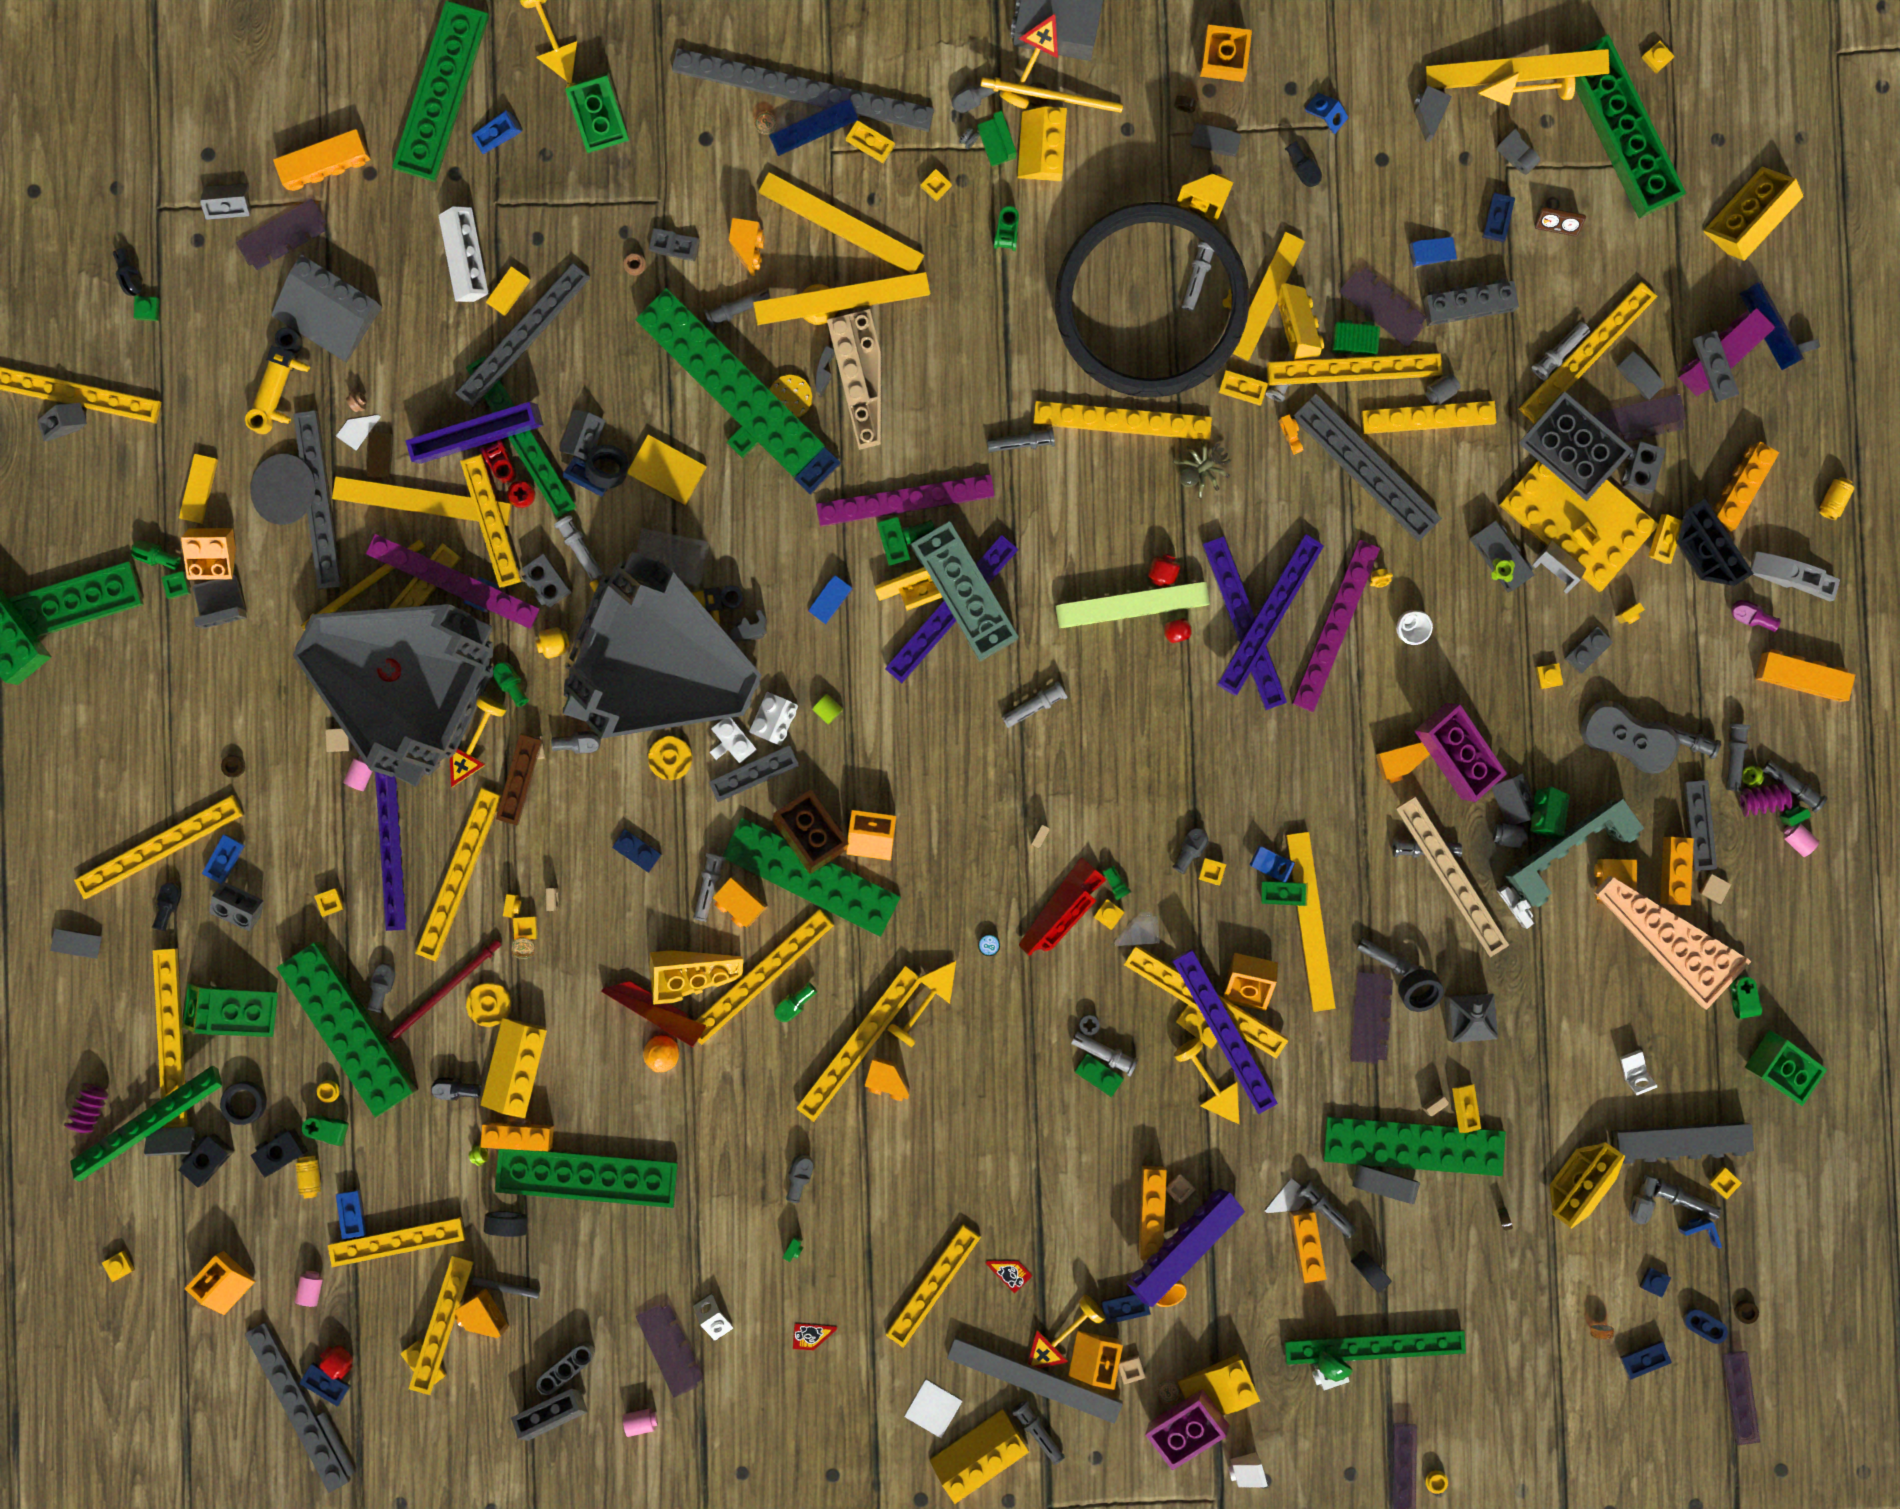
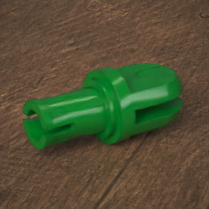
M143 540L132 544L131 554L139 561L151 566L161 564L174 570L180 565L181 557L163 551L160 545Z
M507 662L497 663L493 668V676L502 691L510 694L516 707L525 705L529 699L520 687L521 678L515 668Z
M808 982L797 993L787 994L774 1008L776 1019L780 1022L791 1021L804 1010V1003L817 994L816 988Z

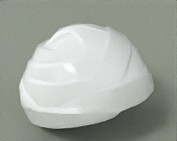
M1409 610L1398 618L1397 634L1404 642L1418 645L1424 643L1430 637L1433 623L1425 612Z

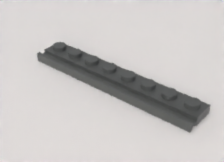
M1317 394L1292 417L1417 542L1442 519Z

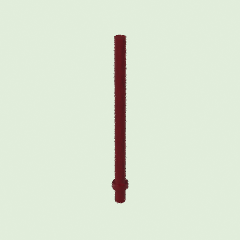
M496 938L488 946L481 948L482 951L390 1032L386 1036L387 1040L393 1043L488 957H493V953L502 946V943Z

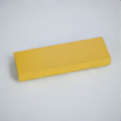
M194 454L179 519L203 524L218 459Z

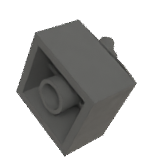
M1486 992L1444 996L1448 1041L1455 1043L1498 1039L1494 994Z

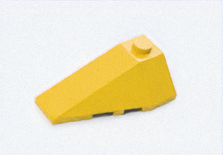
M674 950L650 952L649 972L653 1004L678 1002L683 1000L682 997L695 993L697 995L702 993V990L713 985L718 987L742 978L743 957Z

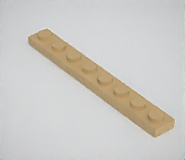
M1412 796L1395 807L1487 955L1492 957L1508 947L1509 944L1417 798Z

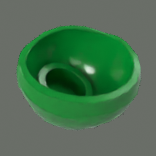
M1325 1350L1320 1352L1318 1369L1324 1377L1338 1382L1352 1374L1353 1369L1344 1360L1329 1354Z

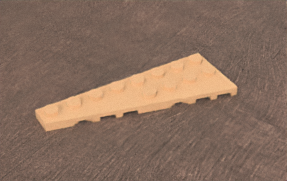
M1608 876L1594 891L1602 902L1694 1000L1706 1010L1751 963L1748 958L1611 876Z

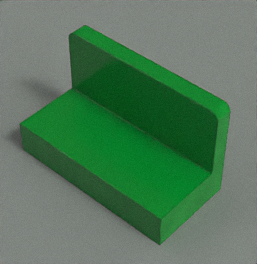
M1002 111L994 113L992 120L977 125L991 166L1016 159L1017 151Z

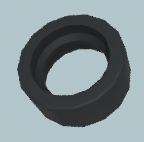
M608 444L598 445L591 449L587 455L585 473L592 484L600 488H615L626 479L629 462L626 454L618 447ZM606 458L615 461L620 466V470L615 474L607 475L597 471L593 465L598 459Z
M1419 969L1408 973L1401 980L1398 993L1406 1008L1410 1011L1422 1012L1433 1008L1441 1001L1444 988L1436 973L1428 969ZM1427 984L1432 985L1426 993L1420 996H1410L1416 988Z
M242 1081L229 1086L220 1099V1109L223 1116L235 1125H246L258 1120L263 1115L267 1104V1098L262 1088L248 1081ZM247 1090L255 1096L256 1108L248 1116H239L232 1110L231 1098L237 1091Z
M507 1211L486 1213L484 1232L489 1235L502 1237L524 1236L527 1234L528 1216L522 1213Z
M1362 1250L1350 1260L1353 1266L1378 1293L1392 1282L1365 1250Z

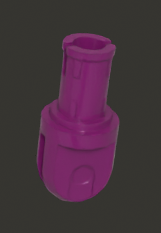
M1738 600L1732 605L1731 613L1733 618L1751 627L1758 624L1776 632L1781 623L1780 618L1764 613L1762 606L1748 600Z

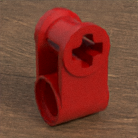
M501 439L487 448H480L494 476L499 481L508 484L515 480L517 475L516 469ZM509 467V473L506 476H500L501 469Z

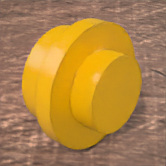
M326 1080L319 1084L317 1096L322 1102L331 1103L339 1097L340 1088L336 1082Z
M1434 1470L1427 1474L1425 1485L1430 1492L1439 1494L1446 1490L1448 1479L1443 1472Z

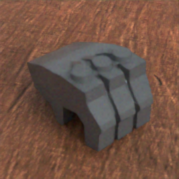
M761 610L756 612L759 617L757 624L750 625L747 618H743L742 621L735 624L736 627L730 630V639L733 642L757 640L767 634V619Z

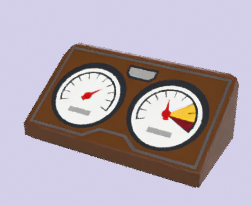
M1543 207L1537 213L1535 228L1576 237L1582 229L1586 216L1584 214Z

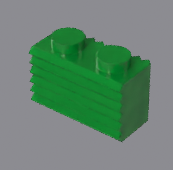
M1339 320L1333 326L1331 352L1376 356L1379 346L1380 326H1375L1373 322H1361L1358 325L1353 324L1352 320Z
M1554 787L1538 789L1534 798L1535 807L1533 808L1532 828L1530 830L1551 840L1564 838L1570 794L1557 790Z

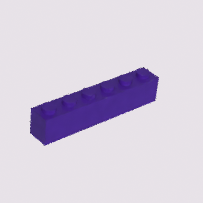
M527 402L405 441L411 462L422 464L544 426L538 404Z
M1220 1188L1212 1192L1209 1199L1194 1211L1190 1219L1182 1223L1178 1231L1164 1241L1159 1251L1152 1254L1147 1259L1145 1265L1132 1274L1131 1279L1127 1282L1128 1286L1142 1303L1153 1307L1243 1215L1244 1209L1230 1192Z

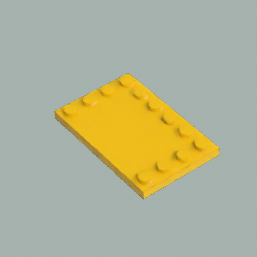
M1537 461L1499 504L1503 510L1545 546L1553 541L1585 567L1586 570L1582 578L1598 592H1601L1658 527L1657 522L1607 479L1588 501H1585L1540 461ZM1586 522H1589L1601 540L1586 551L1583 546L1577 543L1573 532Z

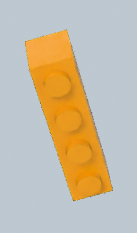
M357 129L273 159L282 185L287 190L292 191L299 190L304 184L310 182H320L328 175L342 174L347 168L361 167L366 164V161L371 160L363 137Z
M1774 649L1761 654L1755 679L1839 702L1849 701L1856 676L1855 674L1848 673L1849 669L1843 667L1832 669L1827 667V663L1820 661L1806 662L1805 657L1797 655L1787 657L1784 656V652Z
M1142 1166L1138 1248L1140 1260H1147L1152 1254L1157 1253L1164 1243L1167 1170L1162 1166Z

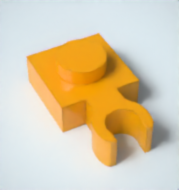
M1290 414L1281 417L1278 422L1286 441L1289 442L1293 455L1302 452L1303 447L1297 436L1299 427L1296 420L1291 419Z

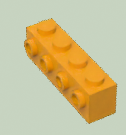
M1762 442L1749 445L1743 454L1745 458L1732 474L1734 476L1733 479L1723 489L1721 500L1712 508L1727 533L1736 530L1780 453Z

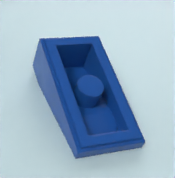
M505 110L473 133L472 137L481 153L485 154L515 137L523 130L514 114Z
M1453 237L1415 241L1409 245L1413 267L1457 259Z
M834 575L808 611L824 624H827L853 590L852 587Z

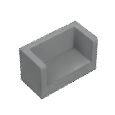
M1553 541L1537 555L1532 564L1536 568L1542 563L1566 583L1563 590L1566 594L1581 580L1586 570L1585 567Z

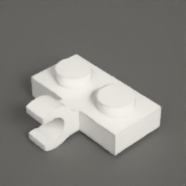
M731 718L723 719L712 728V731L722 742L710 752L716 760L729 750L740 764L757 750Z
M1503 886L1497 890L1523 928L1527 929L1534 924L1531 920L1533 915L1529 910L1531 905L1527 899L1518 901L1520 896L1513 887L1509 889V887Z

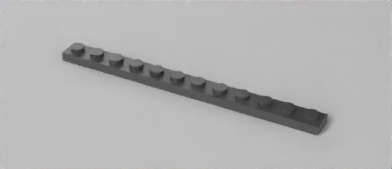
M678 48L672 67L674 73L926 132L930 131L934 108Z

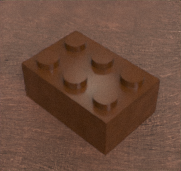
M812 790L807 791L774 812L772 821L809 874L847 851L848 841Z

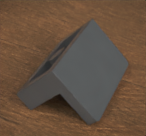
M248 183L204 187L200 202L205 219L250 216L251 209L247 199Z
M573 410L559 451L586 461L588 453L597 446L605 420L589 412Z
M1523 773L1497 783L1492 787V791L1507 824L1516 825L1531 820L1535 800Z
M193 1127L158 1129L146 1137L144 1154L146 1156L189 1154L191 1144H197L198 1134Z

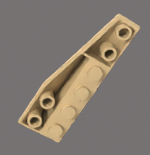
M868 309L828 319L827 323L858 448L861 450L881 445V351L871 311Z

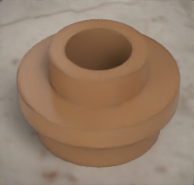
M631 253L624 259V268L630 275H640L646 268V261L642 255ZM634 261L639 262V266L637 268L631 267V264Z
M352 390L349 396L346 397L348 405L355 412L364 411L367 403L365 396L361 392Z

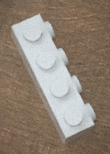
M451 207L439 215L454 297L455 301L474 302L486 296L488 289L473 212L470 207Z

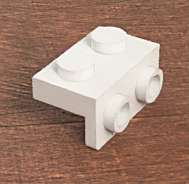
M766 692L749 732L781 746L787 736L789 726L796 715L798 705Z

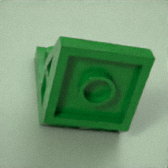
M187 983L182 1028L193 1033L206 1035L273 1037L278 992L233 990L226 987Z

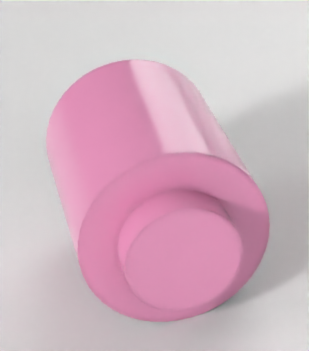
M361 756L358 759L353 758L343 783L364 791L373 771L368 768Z
M1801 823L1787 826L1783 831L1785 833L1783 838L1803 857L1812 853L1820 843Z
M306 1271L305 1274L300 1275L294 1301L296 1304L309 1307L317 1306L323 1281L318 1272Z
M649 1408L623 1414L626 1436L630 1437L654 1431L655 1426H658L656 1412H652Z

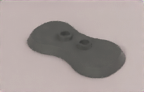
M1613 701L1596 703L1587 712L1581 725L1582 739L1589 747L1598 751L1621 754L1630 760L1636 768L1646 773L1654 774L1666 770L1674 761L1680 746L1679 737L1671 727L1660 723L1641 721L1633 717L1622 705Z

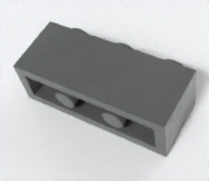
M1494 521L1471 537L1470 541L1492 571L1494 569L1493 561L1496 558H1500L1502 561L1512 560L1515 563L1512 574L1513 579L1510 582L1498 579L1509 593L1534 576L1532 572L1533 567L1528 560H1524L1521 557L1518 545L1513 541L1511 542L1506 536L1507 530L1501 523L1498 524Z
M570 1389L511 1417L518 1439L529 1441L587 1413L588 1410L581 1391Z

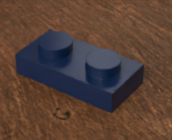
M1498 193L1492 194L1482 238L1504 243L1515 202L1514 197Z
M824 447L794 480L811 495L836 470L841 462Z
M574 457L564 471L563 477L603 497L608 489L592 484L585 473L586 462ZM594 467V468H595L597 471H599L600 473L610 475V474H608V473H606V472H604V471H602V470H600V469Z
M624 829L612 847L648 873H650L662 856L661 853L626 829Z
M1135 1293L1102 1300L1107 1324L1151 1315L1149 1306L1142 1303Z
M1661 1340L1620 1356L1622 1365L1630 1380L1672 1363L1664 1342Z
M314 1362L309 1366L299 1383L337 1407L341 1404L351 1387L350 1384L340 1378L331 1379Z

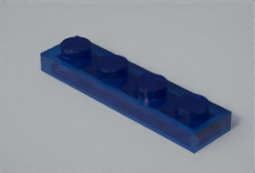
M850 98L775 131L769 134V137L777 155L780 156L859 119Z
M1762 281L1739 293L1749 312L1757 308L1775 327L1764 339L1781 370L1804 359Z

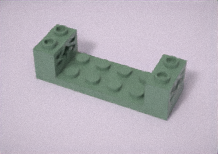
M950 521L911 544L918 560L930 575L979 662L1018 640L1017 633Z
M1624 799L1609 800L1565 831L1564 838L1554 839L1504 874L1503 878L1510 888L1513 887L1520 896V901L1527 899L1531 906L1536 905L1539 907L1548 901L1547 897L1552 892L1537 873V870L1541 872L1551 865L1550 861L1554 858L1560 859L1570 852L1568 848L1574 844L1579 846L1588 839L1586 836L1591 832L1597 833L1605 829L1613 841H1622L1623 843L1625 841L1632 842L1640 836L1639 832L1644 828Z

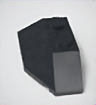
M1706 499L1685 511L1676 544L1701 581L1736 586L1754 574Z

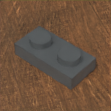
M1597 626L1565 659L1581 674L1613 641Z

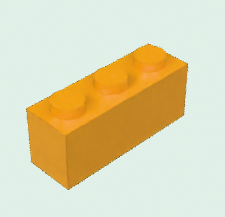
M1663 837L1660 904L1691 905L1694 838Z
M486 1122L482 1125L481 1148L549 1151L553 1148V1125L527 1124L528 1126L508 1125L511 1123Z
M1311 1208L1289 1212L1301 1280L1304 1283L1327 1280L1316 1213Z

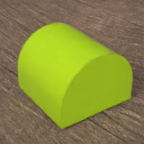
M826 694L812 710L829 725L844 709Z

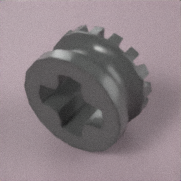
M973 127L968 128L963 134L964 136H961L959 140L960 144H965L966 149L971 148L980 136V133L973 131Z
M1085 1015L1079 1022L1081 1031L1086 1035H1094L1100 1027L1098 1019L1093 1015ZM1088 1019H1091L1092 1023H1096V1026L1092 1027L1091 1031H1087V1028L1083 1027V1023H1087Z

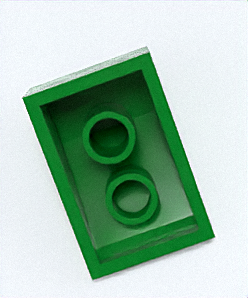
M609 72L566 84L565 91L587 153L629 141Z
M1770 1030L1745 1065L1747 1070L1801 1106L1804 1105L1828 1070L1791 1042Z

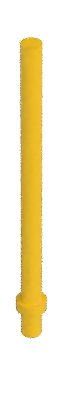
M982 77L980 81V86L992 88L996 92L998 90L1120 113L1123 109V104L1000 81V78L997 77L994 79Z
M419 539L407 549L417 553L425 545ZM384 564L316 614L335 612L395 567ZM310 618L301 624L303 630H305V625Z

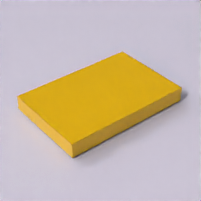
M647 435L627 474L686 506L707 467L656 438Z

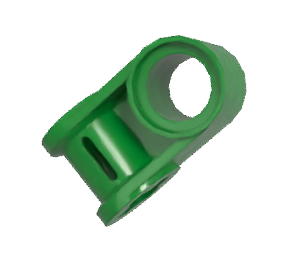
M1006 206L1000 211L994 249L1002 247L1016 252L1019 213L1015 207ZM1012 214L1015 220L1012 223H1007L1003 220V216Z
M1739 974L1729 985L1736 1018L1743 1019L1761 1015L1762 1006L1759 1000L1756 981Z
M314 1115L304 1121L302 1132L308 1138L324 1141L331 1145L343 1146L349 1123L340 1119ZM313 1122H316L315 1126L319 1127L315 1131H313V1126H310Z

